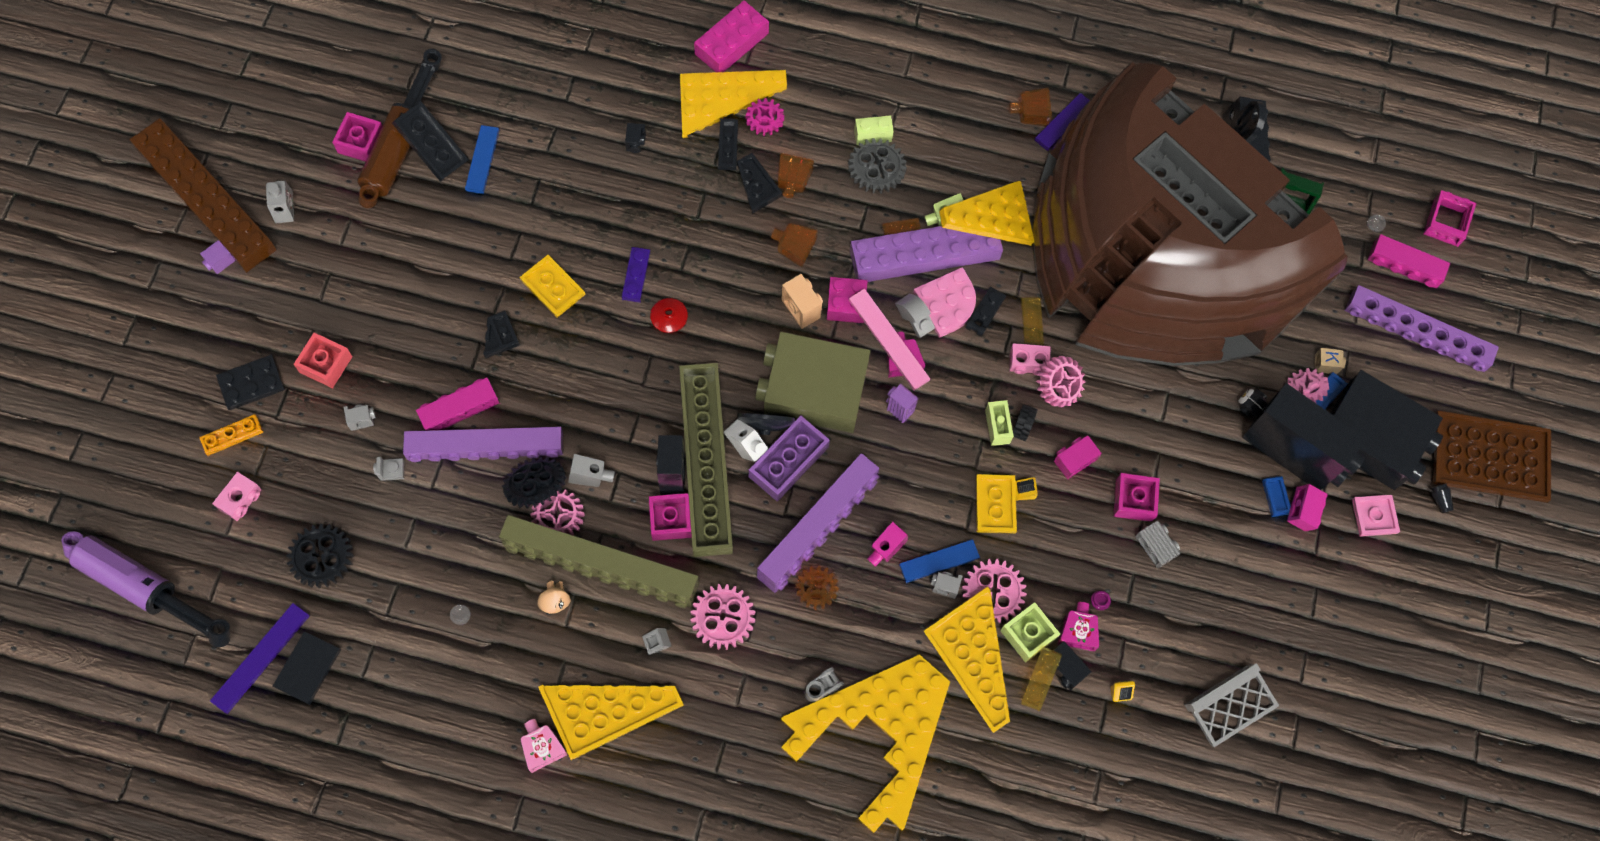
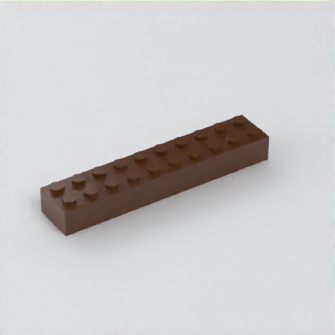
M160 118L129 139L137 151L210 233L222 243L246 273L276 251L271 240Z

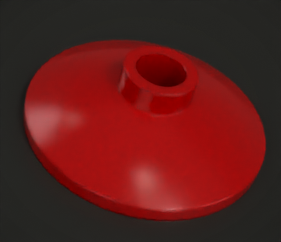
M665 298L658 301L652 307L650 318L657 330L664 333H674L685 326L688 312L685 305L679 300ZM671 311L672 314L667 315L666 312Z

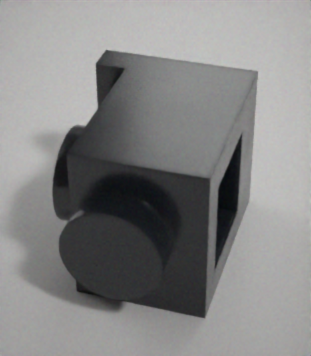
M627 123L626 151L632 153L641 152V145H645V124Z

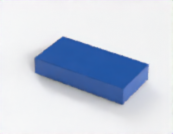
M1283 477L1263 479L1262 483L1271 517L1289 515L1291 506Z

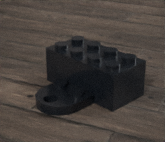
M1240 96L1223 113V120L1270 162L1266 101Z

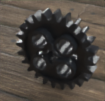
M542 456L538 460H535L533 457L531 462L525 460L524 465L518 463L517 469L512 468V473L506 474L507 479H503L504 485H502L508 502H512L513 506L518 504L519 508L525 505L528 509L533 504L534 508H536L538 503L544 505L545 500L552 501L551 496L557 497V491L563 490L561 486L566 484L564 480L567 478L560 462H556L555 459L550 461L549 457L543 460Z
M320 523L319 529L314 524L311 527V531L304 528V535L297 533L299 539L291 540L295 546L288 547L292 551L291 554L286 555V557L291 559V561L287 562V565L292 567L289 571L295 574L294 578L296 580L301 579L300 582L303 585L308 582L310 588L314 584L321 588L322 583L329 587V581L337 584L336 578L343 579L344 577L341 573L343 571L349 572L346 565L353 564L348 560V558L354 557L353 553L349 552L354 549L352 545H348L351 540L345 538L346 534L344 532L340 533L338 527L333 529L330 524H328L326 529L322 523ZM316 540H319V550L323 553L321 555L322 562L318 559L320 557V553L318 547L316 546ZM332 540V544L329 547H324L327 541ZM308 546H312V550L305 553V549ZM331 559H336L334 565L328 566ZM322 563L325 567V572H322ZM316 564V569L309 572V567Z

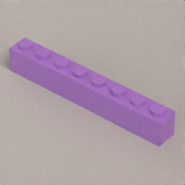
M561 427L404 431L403 454L411 462H419L421 459H429L430 461H440L441 459L458 461L460 458L479 460L484 457L492 460L499 459V457L517 459L519 456H527L528 458H538V456L556 458L558 455H563V431Z

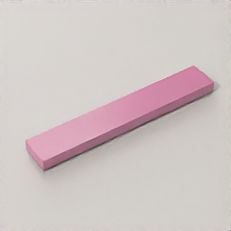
M865 288L850 297L849 302L912 389L915 391L929 382V376Z

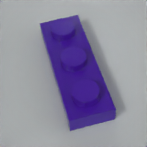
M632 247L622 300L641 303L651 253L649 249Z

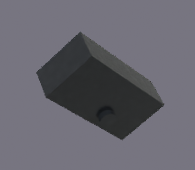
M658 435L656 466L660 495L685 494L686 460L683 436Z

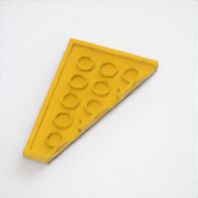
M786 70L680 74L682 137L686 138L688 137L687 135L697 130L701 131L707 126L720 122V119L732 113L736 114L742 109H747V107H751L752 102L757 104L758 99L769 98L775 93L786 90Z
M1016 181L946 206L939 211L942 228L1025 245L1034 243L1021 181Z
M986 587L924 630V633L994 733L1010 722L991 591Z
M541 685L538 687L570 760L684 706L675 686Z

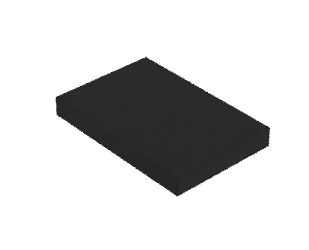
M304 631L274 682L273 687L310 705L341 649Z

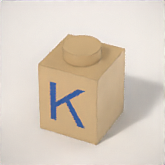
M1320 348L1315 354V369L1319 373L1331 374L1334 372L1338 374L1345 367L1346 358L1343 357V350Z

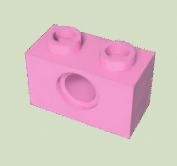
M237 472L212 504L229 517L238 521L239 518H242L247 513L250 504L259 498L262 489L256 483ZM243 494L240 500L235 501L238 495Z

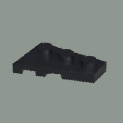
M753 153L737 161L752 214L782 197V191Z

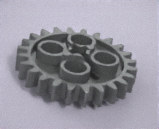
M873 138L872 143L868 140H865V145L859 143V148L854 147V153H850L848 161V171L850 172V178H854V184L860 182L859 188L865 186V191L867 192L869 189H872L873 194L876 189L879 190L880 194H882L883 189L889 192L890 186L895 189L896 183L901 184L907 169V161L903 160L905 154H900L901 148L895 150V143L891 146L889 145V140L882 143V138H880L879 142H876L875 138Z

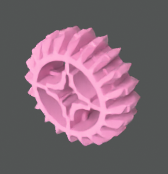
M1065 356L1053 357L1051 360L1045 361L1046 366H1041L1042 373H1037L1040 376V380L1036 381L1040 384L1037 390L1042 391L1039 396L1045 398L1044 401L1050 403L1051 406H1071V403L1077 402L1076 397H1082L1080 391L1085 390L1082 387V384L1086 383L1085 380H1082V377L1086 375L1081 372L1083 367L1079 366L1076 360ZM1053 388L1056 389V392L1059 393V396L1055 394Z
M566 489L562 494L560 491H557V497L551 496L552 501L545 500L544 505L538 503L536 508L532 506V509L535 511L531 513V518H534L531 521L532 523L551 528L542 522V519H547V521H552L554 524V528L551 529L574 536L573 529L576 531L580 530L577 524H583L581 519L585 516L584 512H582L584 509L583 505L579 504V498L574 499V493L568 495ZM561 502L569 504L573 511L563 509ZM554 503L552 508L546 509L547 506ZM558 509H559V511H560L561 514H559V516H558V518H557V520H556L555 516L557 515V512H558ZM570 518H572L567 525L562 527L563 522L570 520Z

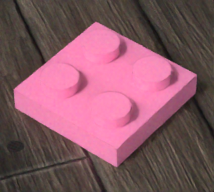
M1392 495L1354 497L1352 499L1359 537L1398 534L1400 532Z

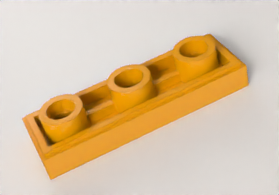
M253 414L199 438L205 454L210 456L264 432L257 415Z

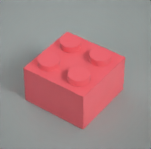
M313 333L295 361L294 366L299 373L333 388L353 356L348 348Z

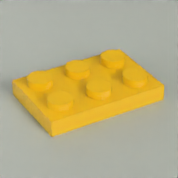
M549 255L545 256L520 276L523 284L556 318L585 296V291Z
M976 475V524L978 533L1016 534L1015 475Z

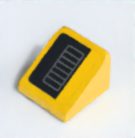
M1035 477L1015 481L1016 501L1036 499L1038 493Z
M1135 682L1114 683L1110 687L1113 702L1132 700Z

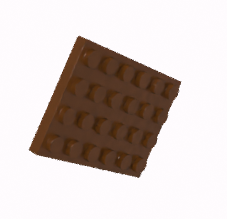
M1444 411L1436 412L1437 415L1443 418L1436 430L1443 435V439L1434 451L1433 484H1447L1449 487L1546 503L1551 501V429Z

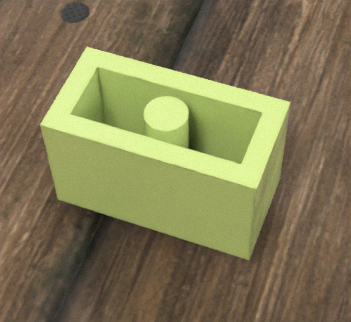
M891 116L855 119L854 133L856 146L859 143L865 145V140L872 143L873 138H875L876 142H879L880 138H882V143H885L887 140L892 142L894 131Z
M1007 400L988 402L985 413L991 446L1010 444L1013 439V430Z

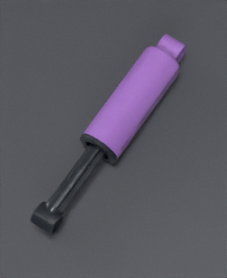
M72 531L64 534L62 537L64 556L69 558V563L73 568L149 614L154 615L162 610L167 611L205 634L209 638L210 644L214 647H224L230 642L229 623L223 619L213 620L173 596L175 591L174 583L95 536L90 535L83 538L81 533Z

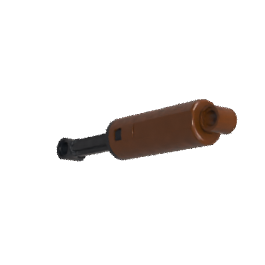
M428 49L424 52L421 67L404 103H394L360 172L357 183L361 187L358 201L364 208L374 207L377 204L378 196L384 197L389 194L410 149L409 143L394 127L392 122L421 102L433 74L440 67L442 57L436 49ZM370 194L373 198L367 199L364 195Z

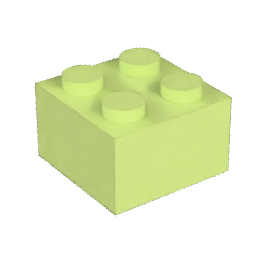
M1035 602L1005 624L1000 630L1025 663L1060 635L1059 631Z

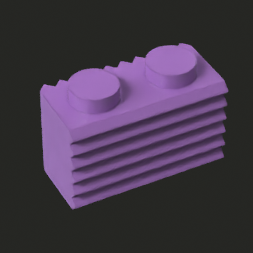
M900 384L897 388L894 386L887 394L889 397L886 402L888 403L887 411H890L895 418H898V421L901 420V423H904L914 413L918 397Z

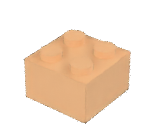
M800 274L782 285V302L801 329L821 318L823 300L818 293L815 294L808 278L805 279Z

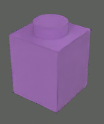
M219 240L200 253L204 259L202 261L204 266L209 271L213 269L216 274L235 261Z

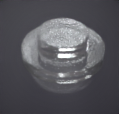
M1373 215L1367 220V227L1372 232H1381L1386 226L1385 218L1381 215Z
M457 605L450 612V619L456 625L467 623L471 616L470 610L465 605Z

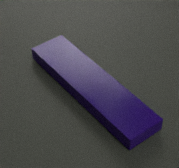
M1080 93L1035 137L1034 141L1049 151L1062 138L1069 123L1077 117L1090 100Z

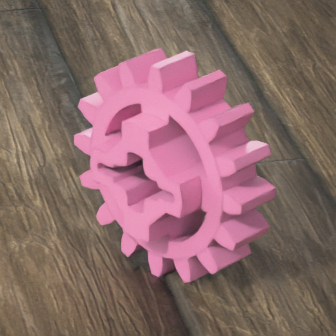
M1309 368L1306 369V372L1300 369L1299 374L1292 373V378L1287 379V384L1315 403L1316 400L1323 401V396L1328 395V378L1324 377L1323 372L1317 374V369H1314L1313 372H1310Z

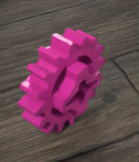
M767 98L764 99V102L758 99L757 104L752 102L751 107H747L746 124L750 126L751 131L756 130L757 135L762 132L763 136L767 132L772 135L773 130L778 132L779 127L783 126V109H780L779 103L774 105L773 99L770 102H767Z

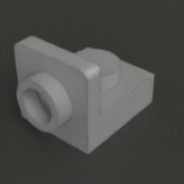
M377 457V462L373 465L374 474L378 476L380 481L404 479L403 458L383 460L382 457Z

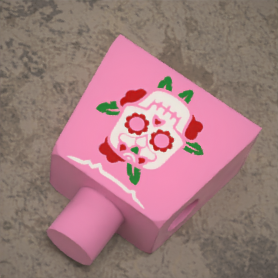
M536 719L529 720L524 724L528 734L520 739L526 763L531 773L567 756V752L548 725L539 728Z

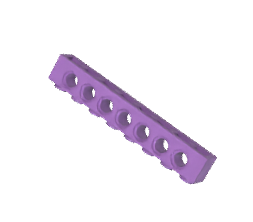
M1360 285L1352 292L1345 311L1355 317L1363 318L1369 323L1381 326L1389 332L1399 334L1407 340L1415 341L1425 348L1433 349L1439 354L1451 357L1459 363L1469 365L1477 371L1485 372L1493 365L1499 348L1492 343Z

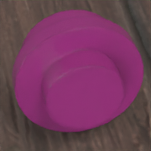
M1096 591L1091 596V604L1095 609L1103 611L1110 606L1111 598L1105 591Z

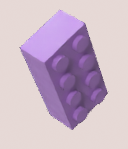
M800 416L749 469V478L778 502L829 448L830 440L805 418Z

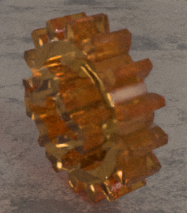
M811 566L810 572L803 570L804 577L798 576V581L801 583H796V588L800 589L796 592V595H802L800 602L806 601L807 608L812 604L814 605V610L817 609L818 605L824 609L825 603L831 605V598H837V595L833 592L839 591V587L835 586L838 584V579L833 580L834 573L828 574V568L821 571L820 566L817 567V570H814ZM805 582H807L809 586L806 592L804 591ZM828 584H830V593H829V594L827 593V590L825 589V587H827ZM814 585H816V586H819V585H820V586H821V589H820V590H819V589L813 590Z

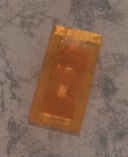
M918 218L884 223L882 225L884 236L921 230Z

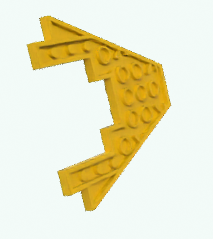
M917 655L783 716L781 721L794 734L781 748L797 762L837 717L853 730L867 716L896 742L883 759L896 769L898 773L858 820L872 833L879 828L886 818L902 831L907 822L950 681L921 655Z

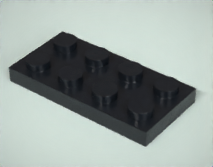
M419 102L392 122L394 127L440 182L469 160L422 102Z

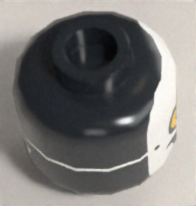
M1257 388L1254 390L1248 389L1238 401L1241 406L1239 410L1246 416L1250 414L1258 416L1268 404L1267 396Z

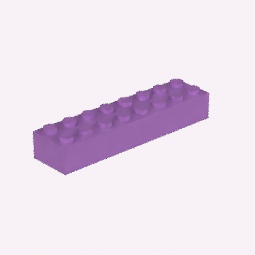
M942 226L851 241L850 255L855 277L860 280H868L867 282L1000 260L1003 252L1000 239L942 228Z
M861 453L757 568V578L774 593L778 589L782 591L788 584V578L791 575L795 576L800 571L802 562L804 560L806 562L809 561L814 555V549L817 546L821 547L825 543L828 533H834L840 525V520L842 518L846 519L851 514L853 505L855 503L857 505L860 504L865 497V492L867 490L871 491L876 486V480L879 478V467Z

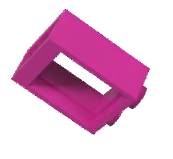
M1441 190L1434 198L1423 234L1459 247L1466 239L1476 203L1467 198H1461ZM1440 205L1463 213L1459 229L1435 221Z

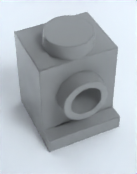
M356 405L352 409H349L348 406L344 407L346 423L351 431L374 426L373 419L376 418L373 407L369 408L368 405Z
M949 572L938 573V575L933 574L930 584L934 586L932 592L955 599L962 575H958L955 578Z

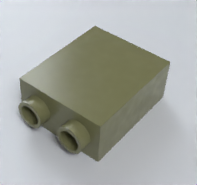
M780 332L777 345L767 344L763 365L772 367L770 379H759L755 400L764 402V415L793 417L795 421L802 416L814 426L854 433L871 350Z

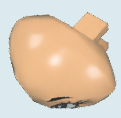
M549 581L547 583V590L539 595L537 605L539 609L548 614L558 613L570 604L571 598L564 591L563 582L559 581L554 586V581Z

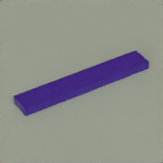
M292 603L213 696L210 702L228 714L310 616Z

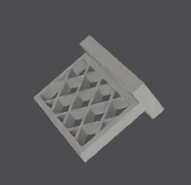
M1257 663L1246 665L1184 704L1188 712L1193 714L1212 747H1216L1279 707V704L1260 675L1259 671L1261 670ZM1256 678L1259 683L1258 691L1249 689L1250 680ZM1234 690H1244L1242 701L1232 699ZM1248 692L1257 694L1255 705L1246 703ZM1261 696L1267 697L1272 705L1267 708L1259 707ZM1220 699L1227 700L1225 712L1216 709L1217 701ZM1232 702L1241 704L1239 716L1230 713ZM1245 706L1254 708L1253 717L1250 719L1243 717ZM1204 709L1210 710L1209 722L1203 721L1199 712ZM1215 712L1224 714L1222 726L1213 723ZM1229 716L1238 718L1237 727L1234 729L1227 727ZM1212 726L1222 729L1220 738L1216 740L1211 735Z

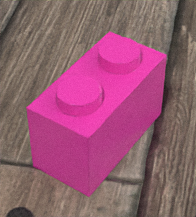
M1088 435L1083 439L1081 437L1077 438L1071 443V447L1068 449L1063 447L1056 453L1057 457L1054 462L1067 480L1097 461L1102 454Z
M1310 484L1297 487L1287 522L1303 531L1318 529L1321 523L1322 512L1326 505L1327 493Z

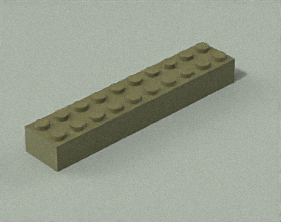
M718 363L682 365L679 368L693 557L733 554Z
M507 515L499 535L506 551L517 554V552H520L532 560L536 558L542 559L545 564L550 566L557 564L569 572L576 570L581 572L582 576L592 578V576L598 577L603 583L611 584L613 582L625 590L632 588L637 590V593L640 595L648 596L650 594L656 596V599L662 602L669 600L675 602V605L680 608H692L699 588L697 575Z

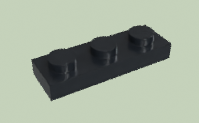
M720 119L718 170H736L738 119Z

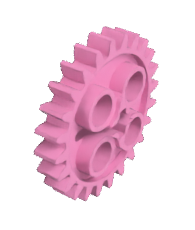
M988 559L987 565H984L981 561L980 568L975 565L973 566L974 573L968 571L967 574L970 579L964 578V582L968 586H962V590L967 591V593L962 595V598H968L969 600L986 587L992 590L994 574H997L996 591L999 592L995 596L994 617L998 624L1001 623V618H1004L1007 622L1009 621V614L1012 617L1016 616L1014 610L1021 611L1018 604L1024 605L1025 603L1021 597H1026L1027 593L1021 592V590L1025 589L1026 585L1020 584L1024 577L1018 578L1017 575L1020 571L1013 572L1014 565L1007 568L1006 561L1002 565H999L998 559H996L995 564H992L991 560ZM987 576L991 583L983 585L980 582V578ZM1000 579H1008L1010 581V586L1002 587L1000 585ZM1006 598L1009 605L1001 607L998 604V599Z
M718 584L717 590L710 586V593L703 590L704 597L697 596L699 603H693V607L697 610L691 611V615L696 617L690 620L691 623L696 624L692 627L693 631L699 630L696 634L697 638L703 636V644L710 641V648L715 643L718 650L721 648V645H724L726 650H728L730 643L734 648L736 647L737 640L743 643L742 636L749 638L747 630L753 631V626L749 623H755V619L750 616L755 615V611L749 610L753 607V603H747L749 596L742 597L743 590L736 593V586L729 590L728 584H726L725 589H722L721 585ZM712 602H718L720 607L712 610L709 608V605ZM736 604L740 609L737 612H731L729 607ZM710 613L715 616H705V614ZM722 613H725L726 617L724 618V620H720L719 616H721ZM714 621L717 623V627L715 629H708L706 624ZM735 624L737 626L736 631H727V625Z

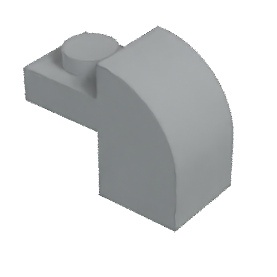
M908 294L895 303L902 318L910 321L917 337L921 338L935 329L929 316L931 314L930 310L918 296Z

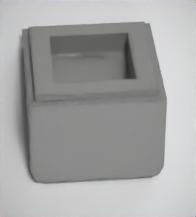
M657 628L642 636L648 655L671 647V642L665 628Z

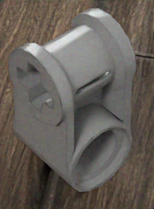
M831 667L807 685L805 698L809 702L814 703L834 693L844 683L839 681L834 673V668ZM817 688L820 694L813 696L810 694L809 689Z

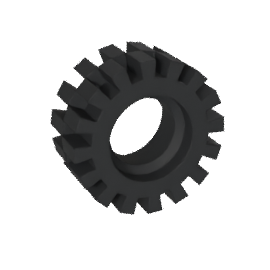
M1023 404L1013 428V437L1026 442L1038 409Z

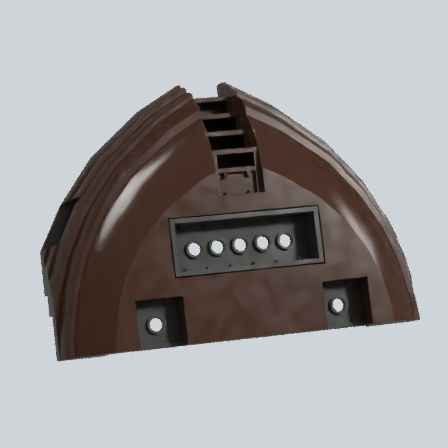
M1132 62L1118 76L1098 91L1085 105L1077 117L1069 123L1062 138L1057 141L1048 155L1036 193L1032 222L1036 280L1047 316L1050 318L1070 301L1091 321L1080 335L1076 345L1120 359L1180 366L1222 363L1258 355L1279 337L1290 323L1321 292L1335 281L1344 270L1348 256L1345 254L1338 227L1334 219L1320 206L1309 215L1287 196L1283 190L1290 180L1206 104H1203L1194 112L1171 90L1177 78L1164 66L1149 63L1135 64ZM1167 113L1174 114L1176 118L1171 119ZM1155 172H1163L1164 177H1158ZM1169 184L1177 185L1178 190L1171 189ZM1183 197H1190L1192 199V202H1185L1183 200ZM1198 209L1204 210V211L1206 212V215H1205V216L1199 215V214L1197 213V210H1198ZM1278 214H1284L1287 220H1282ZM1211 223H1218L1220 225V229L1213 228Z

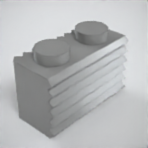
M1159 521L1141 530L1135 536L1157 569L1181 554L1178 543L1175 540H1171L1167 527L1164 524H1160Z

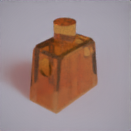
M1049 88L1022 92L1018 102H1010L1009 112L1019 113L1020 122L1023 124L1046 127L1052 119Z
M780 153L778 187L784 189V197L793 198L794 192L802 193L813 172L814 160Z
M790 223L785 232L775 228L771 238L779 241L778 252L803 267L817 240L818 231Z

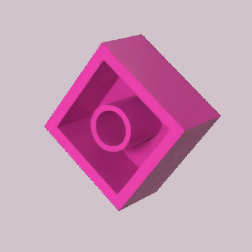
M347 112L333 140L337 153L366 162L382 128V123Z
M830 277L827 320L864 323L849 302V298L864 288L867 291L868 280Z
M1121 473L1116 479L1113 517L1152 522L1158 516L1160 478Z
M688 493L649 496L652 541L692 538Z

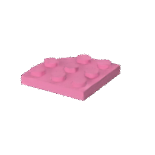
M963 267L919 286L913 291L930 310L931 314L929 316L939 338L964 326L970 319L976 304L973 284Z

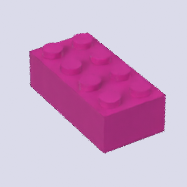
M742 1L694 42L695 55L713 71L725 72L769 34V21L746 1Z

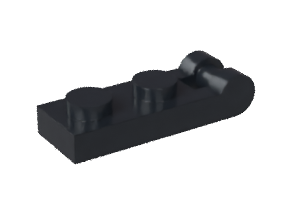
M990 287L968 321L965 329L977 332L978 336L982 337L1005 300L1006 295Z

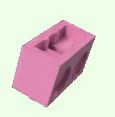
M1012 344L1009 371L1016 374L1033 373L1039 376L1037 373H1042L1041 366H1046L1045 361L1050 360V346ZM1016 358H1022L1025 362H1019ZM1035 359L1042 360L1043 364L1037 363Z

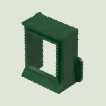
M1282 167L1280 171L1290 180L1285 188L1309 194L1306 200L1289 194L1286 195L1307 214H1310L1321 197L1324 182L1318 183L1288 173Z

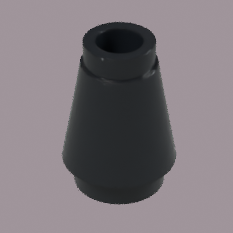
M1447 484L1431 488V495L1442 513L1454 510L1451 489L1448 488Z

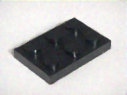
M272 354L216 375L229 411L285 390Z

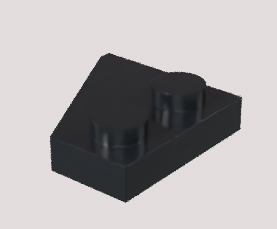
M506 311L487 318L486 343L483 352L485 359L520 345Z

